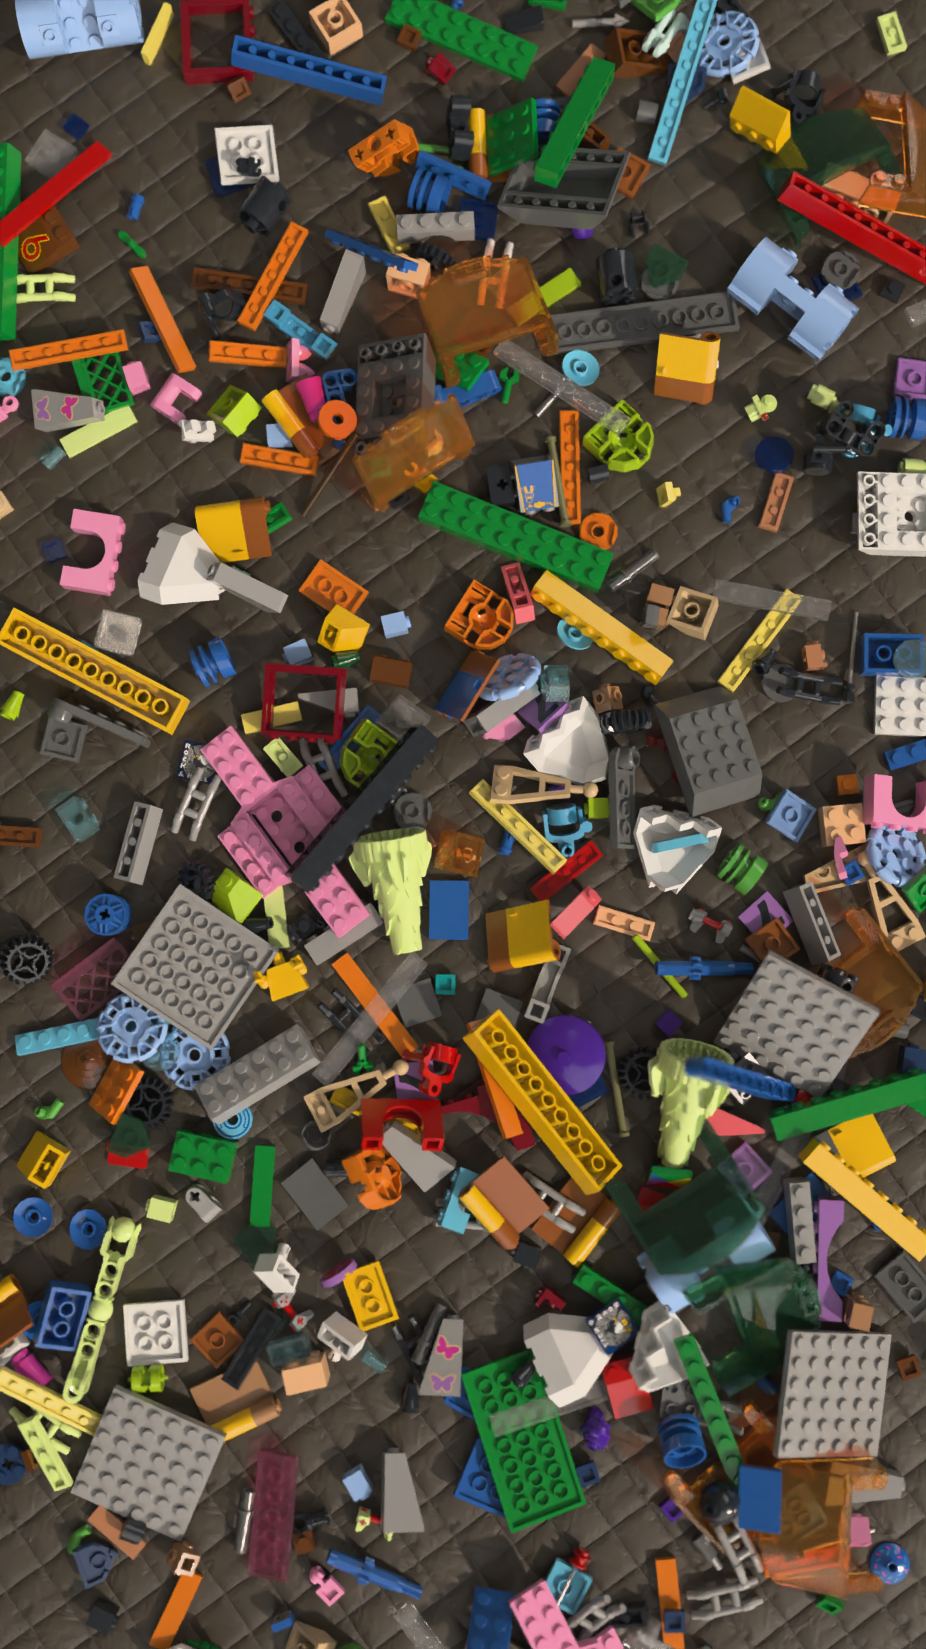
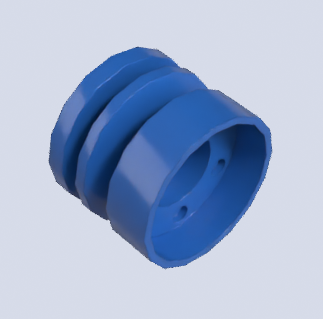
M535 99L538 145H547L550 132H554L557 119L561 118V108L556 101Z
M419 167L410 184L407 207L410 209L416 207V211L421 212L424 206L427 205L426 213H443L449 198L452 179L438 174L433 182V172L429 170L426 173V169Z
M893 396L886 414V425H891L893 431L887 438H894L896 436L902 439L906 431L907 439L923 440L926 434V399L913 398L909 406L908 397L901 399L900 397Z
M220 637L207 642L209 648L207 652L199 645L200 655L196 653L194 648L189 650L192 667L206 688L211 686L209 676H211L214 683H218L216 674L218 672L225 679L237 674L232 659Z
M101 894L89 901L85 908L84 917L91 931L98 935L112 936L121 934L129 928L133 919V910L125 898L119 895ZM108 912V914H110V918H106V916L103 915V913Z
M675 1414L664 1418L659 1423L657 1428L665 1464L672 1468L684 1469L693 1467L705 1459L706 1450L703 1438L701 1437L699 1420L694 1415Z

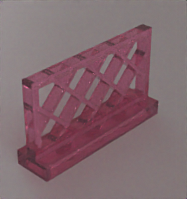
M115 935L54 981L50 987L54 992L58 993L81 1022L121 991L118 988H108L109 978L117 976L110 975L111 964L122 965L123 967L130 954ZM117 949L123 954V962L111 961L112 953ZM98 963H108L107 974L96 973V965ZM91 975V986L80 985L81 976ZM95 976L106 977L105 988L94 987ZM67 987H75V998L67 997L63 990ZM79 988L91 989L89 1000L78 999ZM93 990L105 991L104 999L101 1001L92 1000ZM78 1002L89 1003L88 1011L83 1015L77 1010Z

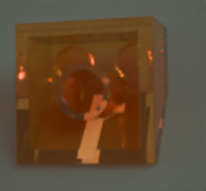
M441 830L434 868L477 878L485 839L459 832Z

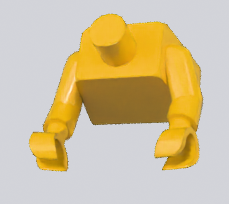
M277 953L272 960L275 967L266 970L267 973L261 975V970L253 971L254 983H258L262 989L269 987L272 1002L310 988L303 976L307 972V968L299 954L291 958V961L285 962L283 953Z

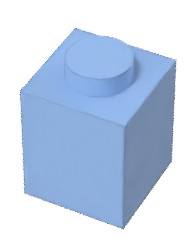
M278 423L266 424L267 442L270 448L293 447L291 440Z
M404 611L381 616L386 639L408 634V628L411 627L409 616H404Z
M305 639L283 647L285 653L282 656L286 664L302 665L314 660Z
M361 1463L344 1473L342 1481L354 1502L359 1499L364 1500L371 1495L373 1483Z

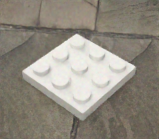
M272 125L215 128L222 185L257 183L262 175L266 176L271 182H279ZM254 157L255 163H257V159H260L261 165L258 168L262 171L261 175L253 177L239 174L236 170V160L238 158Z
M875 676L873 735L926 737V678Z
M185 1299L126 1303L123 1305L127 1367L187 1362L189 1360Z

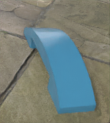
M275 299L263 314L267 320L289 338L299 339V344L327 360L337 346L336 342L322 332L320 334L291 314L288 308Z

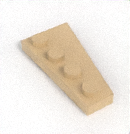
M868 842L848 852L847 857L841 858L844 865L855 859L865 877L853 884L865 882L870 877L865 866L860 865L857 859L860 852L866 851ZM835 859L803 875L804 883L812 881L816 893L846 886L844 881L839 879Z

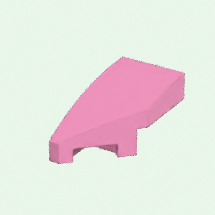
M513 713L482 737L484 739L491 738L497 739L499 742H505L522 731L525 726Z
M842 836L835 839L834 845L835 863L840 880L848 878L841 859L848 856Z

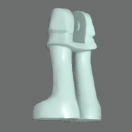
M673 9L660 19L654 29H651L644 38L642 50L647 53L651 47H654L653 57L655 58L665 53L676 34L680 31L685 35L687 34L690 22L686 15L679 12L675 17L676 10ZM671 24L667 32L663 34L662 31L665 29V27Z

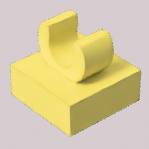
M665 482L656 488L660 507H667L675 501L676 496H681L680 488H673L672 482Z

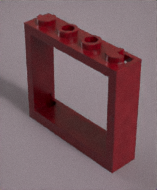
M249 0L180 1L182 63L186 85L226 83L240 74L244 76L246 82L254 81V73L256 72L236 66L193 68L191 15L243 13L244 37L252 39V37L256 36L255 25L252 24V19H255L254 6H250Z
M265 663L261 734H267V738L279 739V735L286 736V740L298 741V737H305V741L316 742L317 738L324 739V743H335L336 740H342L347 669ZM276 672L337 676L333 733L273 729Z

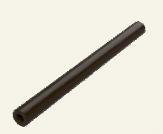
M354 431L301 510L300 514L304 517H307L358 439L359 435Z

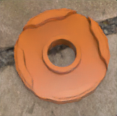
M333 400L322 406L318 415V425L327 437L342 440L349 437L357 425V417L349 404L344 401ZM332 417H340L342 424H335Z
M590 514L580 525L579 538L582 541L607 550L614 544L617 538V525L607 514ZM597 527L601 528L604 532L600 537L593 534V530Z

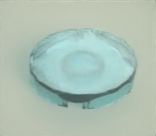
M919 639L907 640L896 648L893 654V664L900 675L909 679H916L926 674L925 642Z
M167 1032L164 1043H161L156 1049L158 1051L150 1058L144 1060L143 1063L152 1070H168L179 1059L180 1044L174 1035ZM150 1035L145 1042L150 1045L154 1038Z

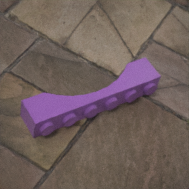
M817 1195V1201L813 1202V1213L817 1214L816 1221H813L814 1234H816L815 1250L817 1262L812 1263V1273L815 1274L814 1286L812 1287L815 1301L811 1302V1312L815 1314L817 1321L842 1322V1300L830 1283L827 1272V1253L834 1233L844 1221V1200L841 1196Z

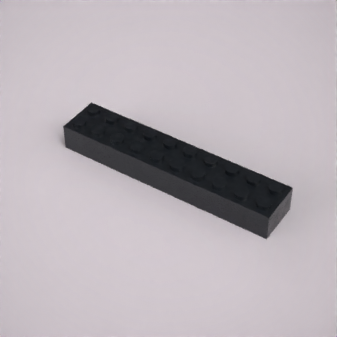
M423 724L412 725L284 875L302 891L307 893L315 891L320 885L319 880L323 875L327 876L334 867L332 865L335 861H340L346 855V848L358 841L360 838L358 834L363 829L367 830L373 823L371 819L385 809L386 806L384 804L388 799L392 800L399 791L397 789L400 785H405L411 779V772L414 769H419L425 762L423 758L435 751L437 748L436 743L439 739Z

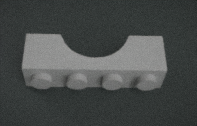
M474 211L396 215L398 244L418 243L421 239L433 235L448 236L455 241L474 240L475 238Z
M559 945L561 950L559 960L543 963L524 1013V1017L542 1024L546 1018L556 985L571 951L570 948Z

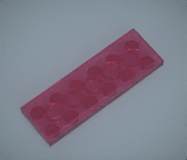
M263 1448L259 1450L248 1575L283 1583L288 1581L298 1455Z

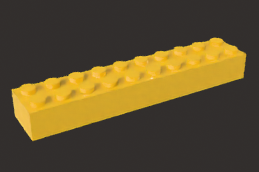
M13 608L0 631L1 646L170 735H173L190 703V700L16 608Z
M500 1009L488 1014L463 1037V1040L586 1195L599 1192L622 1167V1164Z

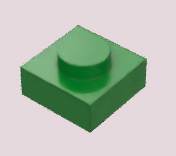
M826 1591L816 1599L815 1606L834 1616L843 1609L844 1601L835 1594Z

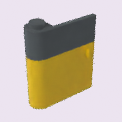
M873 1114L839 1123L806 1140L807 1145L813 1138L819 1143L821 1140L824 1141L831 1148L829 1152L833 1155L838 1153L845 1160L844 1165L848 1168L852 1165L860 1173L858 1177L861 1179L896 1161ZM825 1180L821 1181L826 1192L830 1191L832 1194L837 1192Z

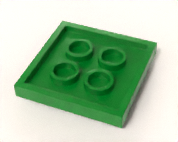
M528 98L486 118L488 174L495 176L539 156L537 109L534 98Z

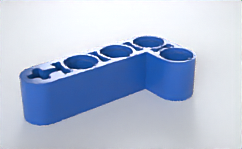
M346 368L328 371L323 375L321 382L326 403L330 399L345 402L343 393L350 392L357 382V373L353 369ZM343 378L350 379L351 383H347ZM325 381H330L333 386L327 385ZM333 416V417H332V420H333V422H334L335 424H338V425H339V424H342V423H338V422L335 420V418H340V417H338V416ZM333 438L335 447L341 450L346 443V439L335 440Z
M495 371L483 372L469 392L454 385L442 389L441 385H435L434 417L445 415L498 393L502 387Z

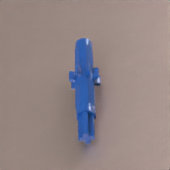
M689 956V961H655L654 966L656 975H689L691 980H701V975L727 976L753 974L754 971L752 962L701 961V957Z
M332 1548L329 1550L325 1563L356 1576V1582L363 1585L371 1582L391 1591L402 1592L420 1599L423 1592L422 1586L376 1566L374 1563L375 1559L365 1556L361 1560L339 1550L337 1551Z

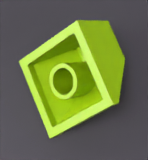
M226 868L215 882L212 904L242 924L263 894L238 873Z

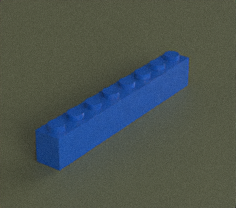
M235 35L231 52L232 66L380 106L382 104L387 79L385 75Z

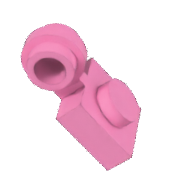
M6 396L3 399V406H0V422L8 418L7 414L9 412H14L18 409L19 402L14 396Z
M320 1566L312 1567L308 1577L313 1584H320L316 1588V1593L330 1607L344 1594L345 1589L332 1575L324 1579L325 1572Z

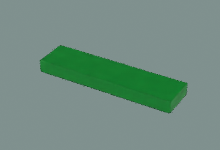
M255 1145L250 1226L270 1227L276 1146Z

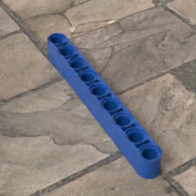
M689 1057L684 1062L685 1074L691 1078L771 1101L793 1102L796 1097L795 1086L778 1079L710 1058Z

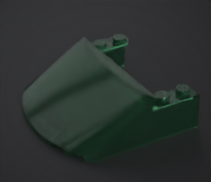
M865 109L834 110L803 121L790 130V138L777 154L767 151L758 165L762 178L797 250L801 249V239L809 232V223L804 215L777 200L782 184L793 171L822 186L875 158L887 184L891 188L901 190L902 196L906 195L907 180L891 150V144Z
M708 1119L704 1120L705 1123L699 1138L716 1165L645 1211L642 1210L625 1182L616 1180L612 1183L606 1182L604 1184L659 1275L694 1273L724 1260L750 1237L765 1209Z
M779 1258L713 1266L714 1274L682 1291L686 1301L691 1304L698 1314L705 1312L724 1300L727 1303L741 1346L733 1347L728 1354L714 1358L711 1371L728 1396H732L784 1365L788 1330L821 1329L819 1315L822 1314L817 1288L807 1273L789 1259Z

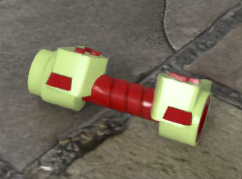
M360 1506L356 1518L355 1531L363 1530L370 1522L380 1525L381 1516L372 1514L370 1509ZM384 1533V1538L390 1541L393 1533Z

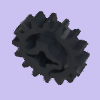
M422 243L416 252L417 257L430 263V271L451 275L457 267L454 257H451L445 248L440 245L435 246L429 243Z
M192 860L182 865V870L178 872L181 875L178 878V881L182 883L181 885L205 901L212 898L211 894L215 893L212 887L216 883L212 882L215 876L210 875L211 868L206 869V863L201 864L200 860Z

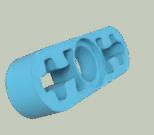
M701 833L654 842L651 843L653 853H659L709 842V838H706Z

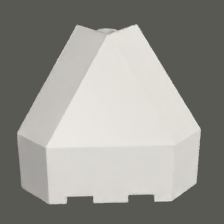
M174 522L161 528L157 534L159 540L155 548H151L146 559L148 565L144 573H140L138 578L140 597L161 605L219 600V594L225 590L207 581V571L212 564L214 565L215 562L220 561L197 531Z
M584 696L568 701L567 703L570 707L543 733H539L537 736L532 735L527 740L523 754L540 773L569 779L571 783L581 786L589 782L596 784V782H601L607 778L609 772V751L605 736L601 733L599 726L600 717Z
M651 805L640 808L633 835L649 888L657 886L664 892L671 890L677 894L715 852L722 827L708 817L701 816L698 819L689 817V813L679 810H673V813L663 811L662 806ZM696 833H701L706 838H709V842L659 853L652 852L651 843Z
M661 1301L643 1311L642 1324L634 1347L635 1353L629 1367V1371L638 1388L646 1392L688 1379L673 1339L690 1332L676 1313H669V1305L663 1306ZM696 1341V1343H697V1345H698V1348H699V1350H700V1353H701V1355H702V1358H703V1360H704V1363H705V1365H706V1367H707V1366L710 1365V1364L708 1363V1361H707L705 1355L703 1354V1352H702V1350H701L702 1347H701V1346L699 1345V1343Z
M547 1313L523 1325L527 1349L531 1347L534 1353L535 1360H533L539 1376L543 1375L548 1385L545 1388L548 1397L559 1408L587 1394L618 1347L606 1346L607 1349L605 1350L593 1331L595 1325H592L591 1328L588 1323L591 1320H595L596 1323V1318Z

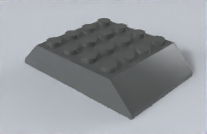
M538 145V157L512 168L498 202V209L521 224L592 230L606 219L629 160L630 151L577 148L557 188L534 181L535 172L533 171L535 160L540 159L541 150L544 145Z
M723 685L653 705L690 817L760 796L763 773L738 699Z

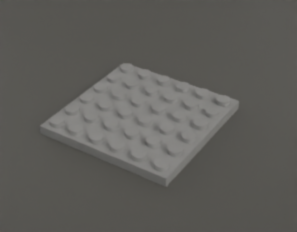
M179 884L111 984L212 1050L257 983H254L253 971L261 970V975H263L279 952V949Z
M769 951L714 1038L713 1043L722 1048H727L742 1057L749 1052L766 1072L787 1083L793 1084L797 1089L800 1088L813 1096H823L879 1015L880 1009Z
M788 1330L773 1455L778 1458L878 1456L892 1334L887 1332Z
M116 1384L71 1493L124 1517H130L136 1521L146 1523V1527L181 1542L227 1433Z

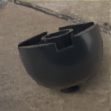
M717 1479L708 1483L701 1490L698 1500L699 1509L704 1518L710 1523L724 1525L732 1522L739 1515L741 1500L738 1492L730 1483H724Z

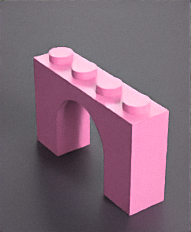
M74 509L70 528L75 533L94 535L103 539L105 555L97 566L89 569L63 565L60 585L64 589L110 596L111 591L115 588V580L113 578L114 572H117L119 566L117 556L122 550V542L120 540L121 534L125 533V523L120 516Z
M873 774L864 777L863 824H870L871 828L888 826V830L906 828V832L923 830V834H926V781L916 783L915 809L909 817H905L895 809L892 802V776Z

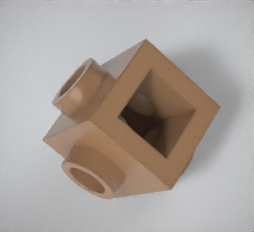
M608 683L600 685L599 689L592 691L596 714L623 709L619 686H611Z
M183 1541V1543L174 1542L167 1554L166 1562L171 1567L173 1573L192 1577L200 1555L195 1551L193 1544Z

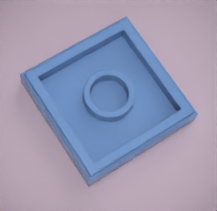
M783 789L764 822L797 843L817 809L788 789Z

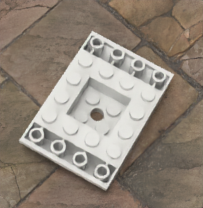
M857 472L858 550L869 555L926 557V474ZM906 512L913 516L912 522L905 519Z

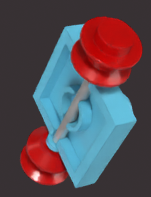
M583 1547L573 1548L575 1556H569L571 1564L556 1557L545 1579L559 1609L573 1616L576 1614L593 1580L592 1575L582 1571L587 1569L585 1562L591 1561L590 1553Z

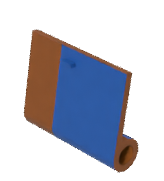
M478 649L475 651L471 650L434 710L449 720L455 718L463 722L499 665L500 660L488 656Z

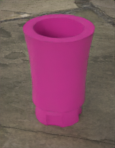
M314 376L299 381L295 386L302 398L311 422H318L319 412L322 406L326 404L321 377Z
M27 1348L10 1361L17 1373L43 1386L54 1378L35 1356L30 1354Z

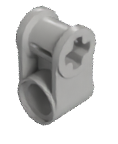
M201 1184L192 1185L186 1193V1201L206 1223L211 1221L223 1209L221 1203ZM199 1192V1196L195 1198L192 1196L193 1193Z

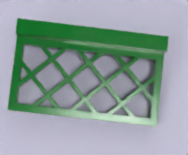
M119 352L105 354L101 362L93 357H88L86 362L84 358L72 360L82 396L93 397L98 400L104 397L110 400L108 407H105L104 414L135 405L122 368L123 364ZM109 355L117 360L113 368L105 364ZM91 361L99 365L95 374L87 369ZM103 367L111 371L107 380L98 376ZM115 373L122 376L119 386L110 382ZM96 379L105 383L101 391L93 388ZM108 385L117 389L112 398L104 394ZM120 391L128 395V401L119 402L116 400Z

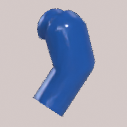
M730 496L721 504L722 523L732 522L731 511L740 504L738 496Z
M755 1368L758 1388L770 1396L778 1393V1384L767 1380L765 1368Z

